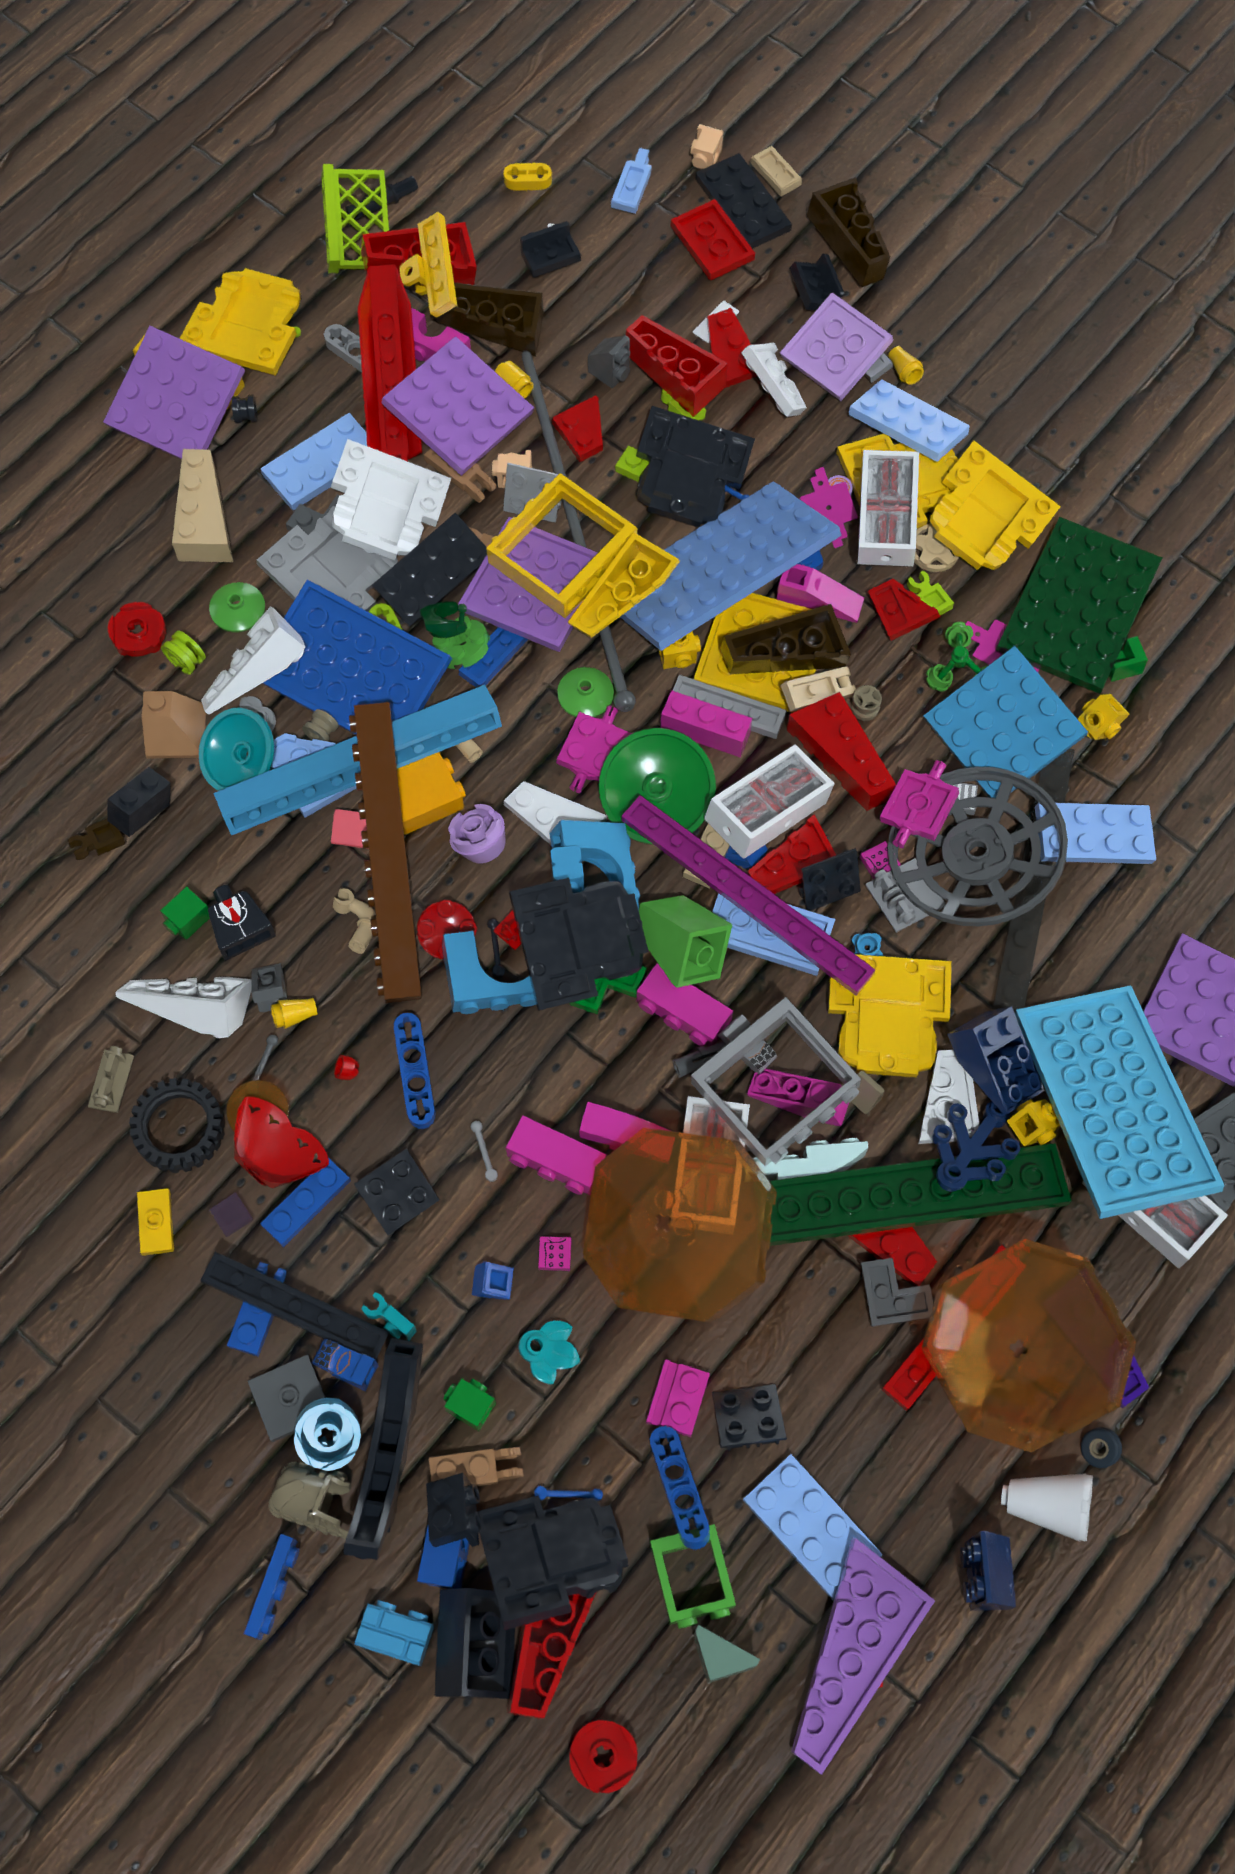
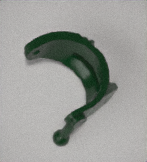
M454 601L431 604L420 609V615L423 618L426 630L434 637L450 638L460 635L467 630V625L464 622L467 606L463 603L458 605ZM457 611L459 612V621L444 619L455 614Z

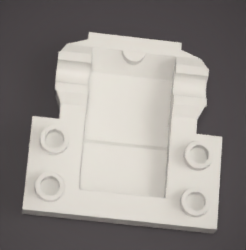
M347 439L331 488L345 493L341 496L339 495L333 513L332 527L344 535L343 542L360 547L367 553H376L395 560L397 555L406 556L419 544L424 529L421 522L436 526L451 478Z

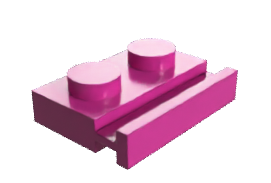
M665 1359L646 1423L659 1427H671L678 1434L691 1437L710 1373L686 1365L676 1364Z

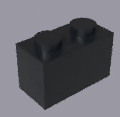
M148 767L107 799V821L130 837L170 805L171 783Z

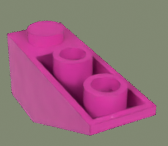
M796 564L782 573L777 594V600L810 609L831 604L837 618L855 623L858 622L864 602V597L818 570Z
M765 1069L761 1074L754 1073L747 1095L799 1116L806 1117L841 1088L842 1085ZM843 1101L834 1108L836 1113L826 1124L841 1127L849 1103L845 1104Z

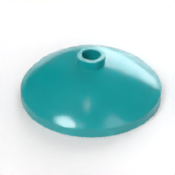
M231 708L214 717L206 727L199 746V764L206 781L218 791L268 772L274 756V740L269 725L258 713L245 708Z

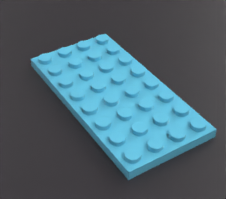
M1131 985L1016 1010L1015 1016L1099 1219L1223 1192V1180Z

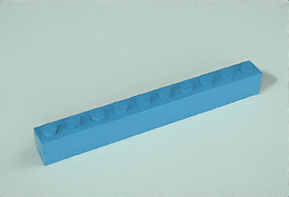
M482 685L392 721L397 769L502 727L498 708L486 686ZM357 736L213 793L231 836L356 786L355 773L361 772L360 761L354 762L352 744H358Z

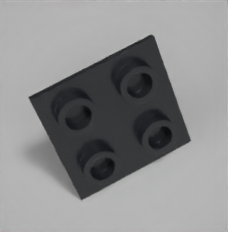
M856 848L801 869L803 882L802 886L798 887V892L801 898L805 897L806 910L808 911L861 892Z
M404 1149L354 1183L359 1195L365 1200L387 1235H390L440 1200L407 1149Z
M776 1384L712 1392L719 1430L720 1449L727 1448V1451H731V1448L743 1447V1445H746V1448H750V1444L760 1447V1443H775V1445H778L779 1441L787 1440Z

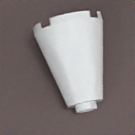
M1074 1474L1010 1479L1009 1486L1003 1485L1001 1505L1007 1506V1513L1074 1540L1087 1541L1093 1475Z

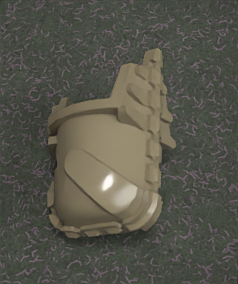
M304 1462L289 1463L287 1467L282 1469V1474L276 1482L275 1489H273L272 1498L269 1500L268 1506L272 1515L299 1525H305L313 1532L319 1530L325 1535L329 1533L346 1540L348 1531L340 1527L339 1519L328 1515L335 1494L343 1495L350 1492L351 1484L347 1482V1475L341 1471H334L332 1474L324 1470L319 1474L314 1472L315 1467Z

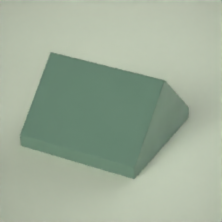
M698 1625L693 1638L707 1684L752 1670L758 1665L759 1658Z

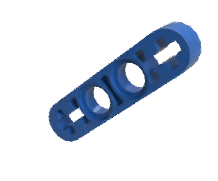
M403 1013L394 1021V1034L408 1119L414 1127L425 1129L433 1124L436 1113L420 1020L416 1015ZM406 1022H410L411 1026H413L411 1028L413 1041L407 1042L405 1031L402 1029ZM410 1049H416L421 1053L420 1059L415 1063H408L404 1060V1054ZM416 1077L422 1078L425 1081V1087L419 1092H413L408 1088L410 1080ZM422 1099L424 1110L426 1112L430 1111V1113L425 1114V1119L419 1120L417 1115H413L418 1113L416 1100Z
M659 1427L652 1432L650 1437L651 1452L680 1539L687 1548L693 1550L700 1549L709 1542L710 1538L707 1517L677 1432L671 1427ZM666 1438L670 1442L671 1455L666 1457L663 1445L660 1444V1439ZM673 1465L683 1468L684 1473L678 1479H670L665 1474L668 1467ZM685 1494L691 1496L694 1500L691 1507L681 1509L676 1506L675 1501L679 1496ZM692 1517L694 1518L696 1529L700 1530V1536L694 1538L692 1533H690L688 1519Z

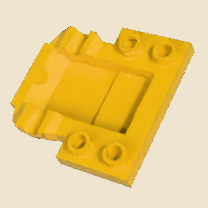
M246 268L239 272L223 273L221 286L215 288L216 300L214 304L210 305L199 302L179 339L237 365L276 375L297 335L295 328L287 326V323L298 309L301 300L300 291L293 286L291 280Z
M886 434L837 447L838 458L847 478L853 485V492L859 505L863 450L918 451L903 443L894 445L890 436ZM953 449L938 462L919 453L917 529L927 525L928 520L925 513H933L934 508L945 494L953 492L941 483L959 460Z
M973 441L941 482L953 492L946 493L934 508L930 522L937 531L934 537L952 550L955 556L961 557L977 570L981 566L996 570L1007 561L1016 549V540L1029 549L1061 506L976 441Z
M855 954L873 967L875 974L857 996L832 977L829 978L828 1013L845 1014L844 1024L839 1031L838 1054L849 1066L856 1068V1073L862 1070L866 1074L917 1078L918 1072L931 1069L936 1060L937 1040L933 1021L949 1022L952 961Z

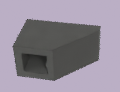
M626 335L605 338L588 355V372L612 389L619 382H623L630 373V338Z

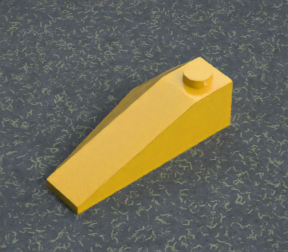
M633 532L568 621L569 625L592 638L662 586L680 560Z

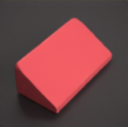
M335 809L331 844L363 848L361 831L367 830L366 819L360 820L359 812Z

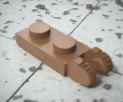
M432 449L424 454V460L442 475L451 478V482L461 490H465L472 499L479 503L485 498L483 492L473 484L476 479L482 487L490 492L496 488L493 479L483 472L482 468L476 463L461 476Z
M513 1447L496 1451L494 1449L430 1457L431 1482L459 1473H464L470 1483H474L476 1486L498 1484V1481L523 1477V1468L513 1467L501 1471L496 1469V1460L519 1457L521 1455L520 1448Z

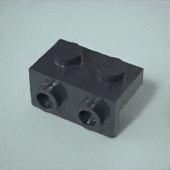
M568 221L531 232L520 238L521 255L533 278L581 261V253L571 237Z
M823 253L816 263L794 261L789 268L806 310H817L831 293H834L839 298L844 296L843 288L828 254Z
M464 1473L427 1483L429 1541L435 1548L465 1538L472 1547L478 1546V1532L482 1531V1523L476 1506L480 1502L477 1486L474 1483L471 1484Z

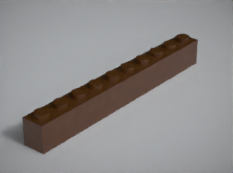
M390 702L354 705L355 715H349L350 731L351 733H357L358 744H352L354 762L360 761L361 772L355 773L357 791L363 790L364 801L358 802L360 820L366 819L367 826L366 831H361L363 849L369 848L370 860H364L366 878L372 877L373 889H367L369 907H375L376 918L370 919L372 937L378 936L379 948H373L375 966H381L382 978H377L378 996H384L385 1003L420 1000V979Z

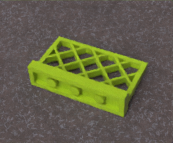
M323 164L321 181L328 273H338L339 269H365L361 248L355 242L362 234H368L367 230L374 223L383 232L389 231L385 171L334 169L333 164ZM339 178H349L355 184L346 191L339 184ZM368 178L379 179V186L374 191L364 184ZM358 188H361L368 195L362 203L351 195ZM346 199L357 207L350 215L341 209L340 206ZM372 200L381 206V210L376 215L365 207ZM360 211L370 219L364 227L353 219ZM348 223L359 231L351 239L342 232V229ZM350 247L360 255L356 260H344V253Z

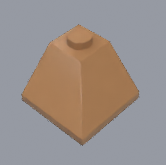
M173 691L143 692L142 725L147 759L199 758L200 741L206 729L207 713L204 711L202 702Z

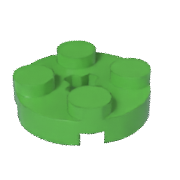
M465 616L464 622L467 625V630L464 633L450 638L433 637L432 643L434 647L450 655L452 658L447 668L456 669L454 665L463 664L465 668L477 663L485 656L489 649L487 643L490 640V635L481 622L470 620L468 616Z

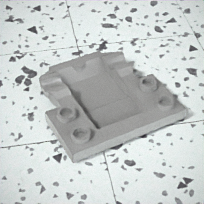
M336 506L331 507L323 518L316 520L315 529L309 535L296 525L257 559V565L293 600L296 599L308 579L367 612L376 605V600L367 593L372 588V584L398 563L397 558L392 560L376 553H367L360 547L343 542L344 535L332 527L333 513Z

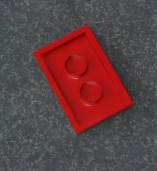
M716 199L671 219V228L710 281L755 260L754 250Z

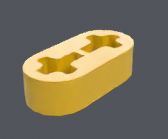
M514 163L506 166L503 172L504 184L510 190H544L552 184V170L545 163Z

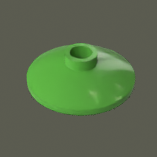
M242 582L230 583L215 592L209 604V612L213 622L219 628L228 632H244L251 629L265 613V601L263 595L256 587ZM235 601H240L238 604H232Z
M581 667L568 672L561 679L558 685L557 696L561 707L568 714L577 718L580 711L595 718L603 714L607 706H611L614 698V688L609 677L602 671L591 667ZM588 686L590 687V689L584 691L581 689V687Z

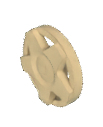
M929 523V525H924L916 531V548L921 550L922 553L919 558L915 552L914 563L927 571H946L955 565L959 557L953 556L950 549L934 537L937 531ZM937 560L942 565H932L931 563Z

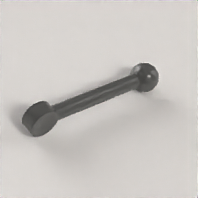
M269 1035L267 1037V1046L252 1081L246 1084V1090L250 1094H255L259 1090L257 1083L273 1046L278 1043L276 1035Z

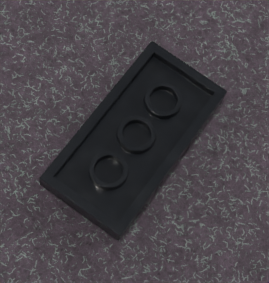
M740 153L696 172L695 180L710 201L716 199L752 249L791 231L792 223Z
M454 513L374 582L372 588L410 629L422 618L420 615L421 608L440 603L479 569L487 555V547L464 521Z

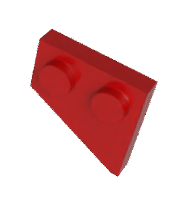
M597 395L552 417V424L579 462L603 451L599 399Z
M891 579L868 590L891 641L940 618V614L935 607H930L918 595L906 590L895 579Z

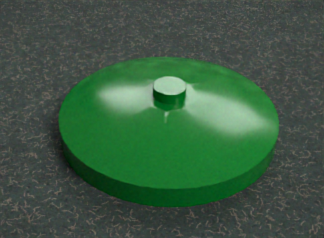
M664 728L641 730L620 741L607 756L599 780L601 803L611 823H624L621 816L641 795L692 834L704 823L710 801L715 797L716 792L714 770L704 750L690 737ZM625 823L630 839L639 843L654 845Z

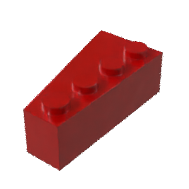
M466 223L446 224L454 283L474 285L477 265ZM418 228L362 234L361 255L366 275L369 266L393 264L396 265L400 275V266L406 260L416 254L422 257ZM412 268L408 271V276L412 273Z
M643 315L626 329V336L630 338V359L693 417L726 387L728 363Z
M840 692L789 714L787 731L793 737L796 736L804 744L803 747L823 763V768L830 775L833 774L842 783L841 786L866 811L888 802L896 787V783Z
M596 1593L592 1598L588 1599L579 1594L568 1596L571 1606L570 1613L522 1625L507 1708L508 1714L536 1719L545 1718Z

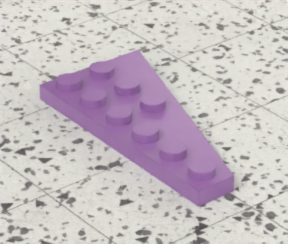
M852 1538L791 1750L792 1753L821 1775L935 1602L933 1598L856 1538Z

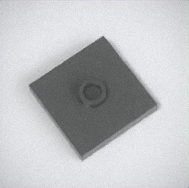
M308 1354L247 1381L271 1442L294 1433L296 1419L300 1412L311 1402L325 1398Z

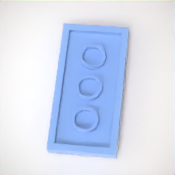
M882 379L855 401L849 410L850 416L936 462L968 435L970 425Z
M348 413L260 468L261 473L292 511H294L299 504H305L331 487L347 439L367 446L366 431Z
M1040 803L1035 806L1036 821L1048 814ZM1056 803L1066 824L1068 838L1066 862L1152 864L1156 861L1149 805ZM1053 824L1038 833L1041 845V861L1057 862L1059 843L1057 831Z
M718 894L712 912L732 924L727 948L812 975H818L819 968L725 897ZM789 905L829 936L831 935L835 922L834 918Z
M791 1454L743 1499L745 1504L833 1601L852 1538L858 1539L879 1557L883 1555Z

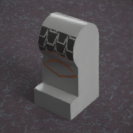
M742 1014L736 1017L718 1037L728 1045L751 1026L750 1022ZM763 1040L741 1059L754 1072L761 1074L777 1058V1055Z

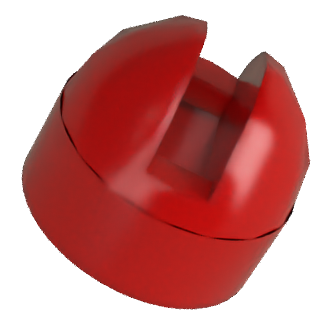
M340 1055L335 1065V1078L341 1080L356 1078L359 1073V1063L350 1056Z

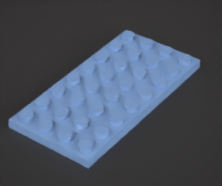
M773 481L732 508L721 513L715 521H710L700 526L692 533L666 548V552L680 560L679 564L662 586L620 616V618L662 651L841 536L840 527Z

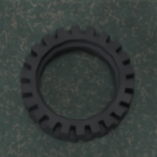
M177 1078L169 1079V1083L164 1081L158 1082V1087L155 1089L152 1086L146 1090L148 1094L145 1097L141 1095L137 1099L139 1104L138 1106H133L131 1111L133 1117H130L129 1125L131 1127L130 1136L137 1151L149 1164L165 1172L170 1170L172 1173H179V1170L184 1172L192 1171L191 1167L193 1166L199 1168L204 1165L203 1161L205 1159L209 1161L213 1157V1151H218L221 1146L220 1139L223 1140L224 1138L223 1128H225V1120L219 1103L206 1087L204 1088L196 1081L192 1083L189 1079L182 1078V1081H178ZM181 1097L194 1100L201 1105L206 1112L207 1128L204 1137L195 1147L186 1152L171 1154L162 1152L152 1144L148 1136V1123L158 1106L170 1099Z

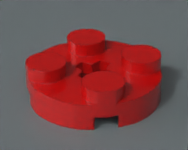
M144 602L128 603L119 608L120 612L115 617L112 615L108 622V634L112 644L121 655L139 657L156 653L161 649L162 642L166 636V625L162 614L153 609L150 604ZM135 625H140L143 629L137 634L130 632V630L135 629Z
M597 1720L585 1725L576 1734L570 1748V1767L573 1775L582 1786L593 1792L612 1793L624 1787L631 1780L637 1767L638 1750L634 1738L625 1727L613 1721ZM600 1746L604 1750L611 1748L614 1755L609 1758L611 1765L605 1767L603 1763L596 1765L594 1762V1758L598 1755L596 1749Z

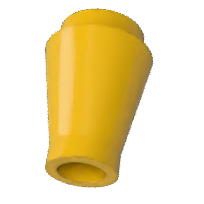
M900 346L894 347L889 352L888 357L892 361L902 382L911 385L922 378L924 369L919 360L904 351Z
M314 998L278 1000L276 1004H272L271 1013L275 1027L287 1029L307 1018L316 1016L317 1007Z

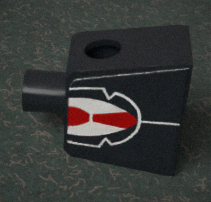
M223 885L214 890L213 895L217 903L208 908V913L218 948L225 961L276 937L272 924L246 891L233 895L229 885Z

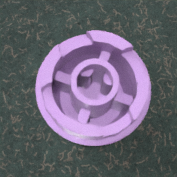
M485 804L474 805L476 809L464 815L459 812L452 819L448 828L451 834L450 844L453 850L471 862L480 864L492 861L498 857L506 844L503 817L494 811L491 806Z

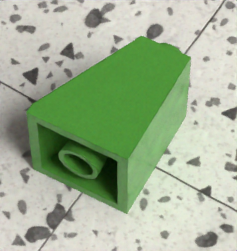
M684 895L640 903L639 914L648 950L675 987L678 988L720 978L732 929L731 923Z

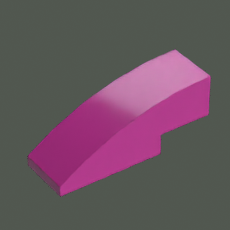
M587 1102L579 1130L580 1138L609 1145V1149L666 1164L670 1163L677 1136L676 1133L644 1119L591 1102Z

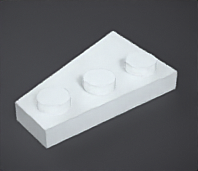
M775 343L748 345L741 352L746 359V364L760 378L763 389L770 393L777 402L778 410L786 415V417L800 415L807 407L795 383L786 378L784 372L787 370L784 361H778L775 355L778 351Z
M525 781L504 800V806L550 845V832L560 820L607 821V815Z
M939 1050L937 1052L918 1144L934 1143L931 1135L935 1127L940 1124L947 1125L952 1130V1137L949 1142L957 1141L952 1123L947 1119L949 1108L956 1103L962 1104L967 1109L968 1114L964 1121L970 1139L980 1126L973 1078L958 1062L954 1050ZM953 1112L955 1116L961 1117L958 1112ZM938 1132L940 1137L946 1138L943 1133Z

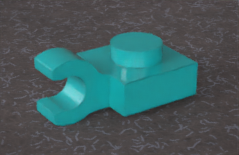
M375 1292L372 1296L379 1302V1307L376 1310H369L363 1305L361 1307L363 1313L370 1319L383 1318L386 1322L384 1328L396 1339H399L402 1335L409 1341L417 1332L415 1326L395 1308L388 1305L382 1295Z

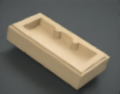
M773 146L751 157V164L780 197L801 186L802 178Z

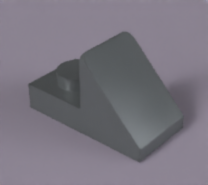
M281 963L252 969L251 993L253 1001L257 1003L260 1012L271 1011V1005L276 1004L278 1000H288Z

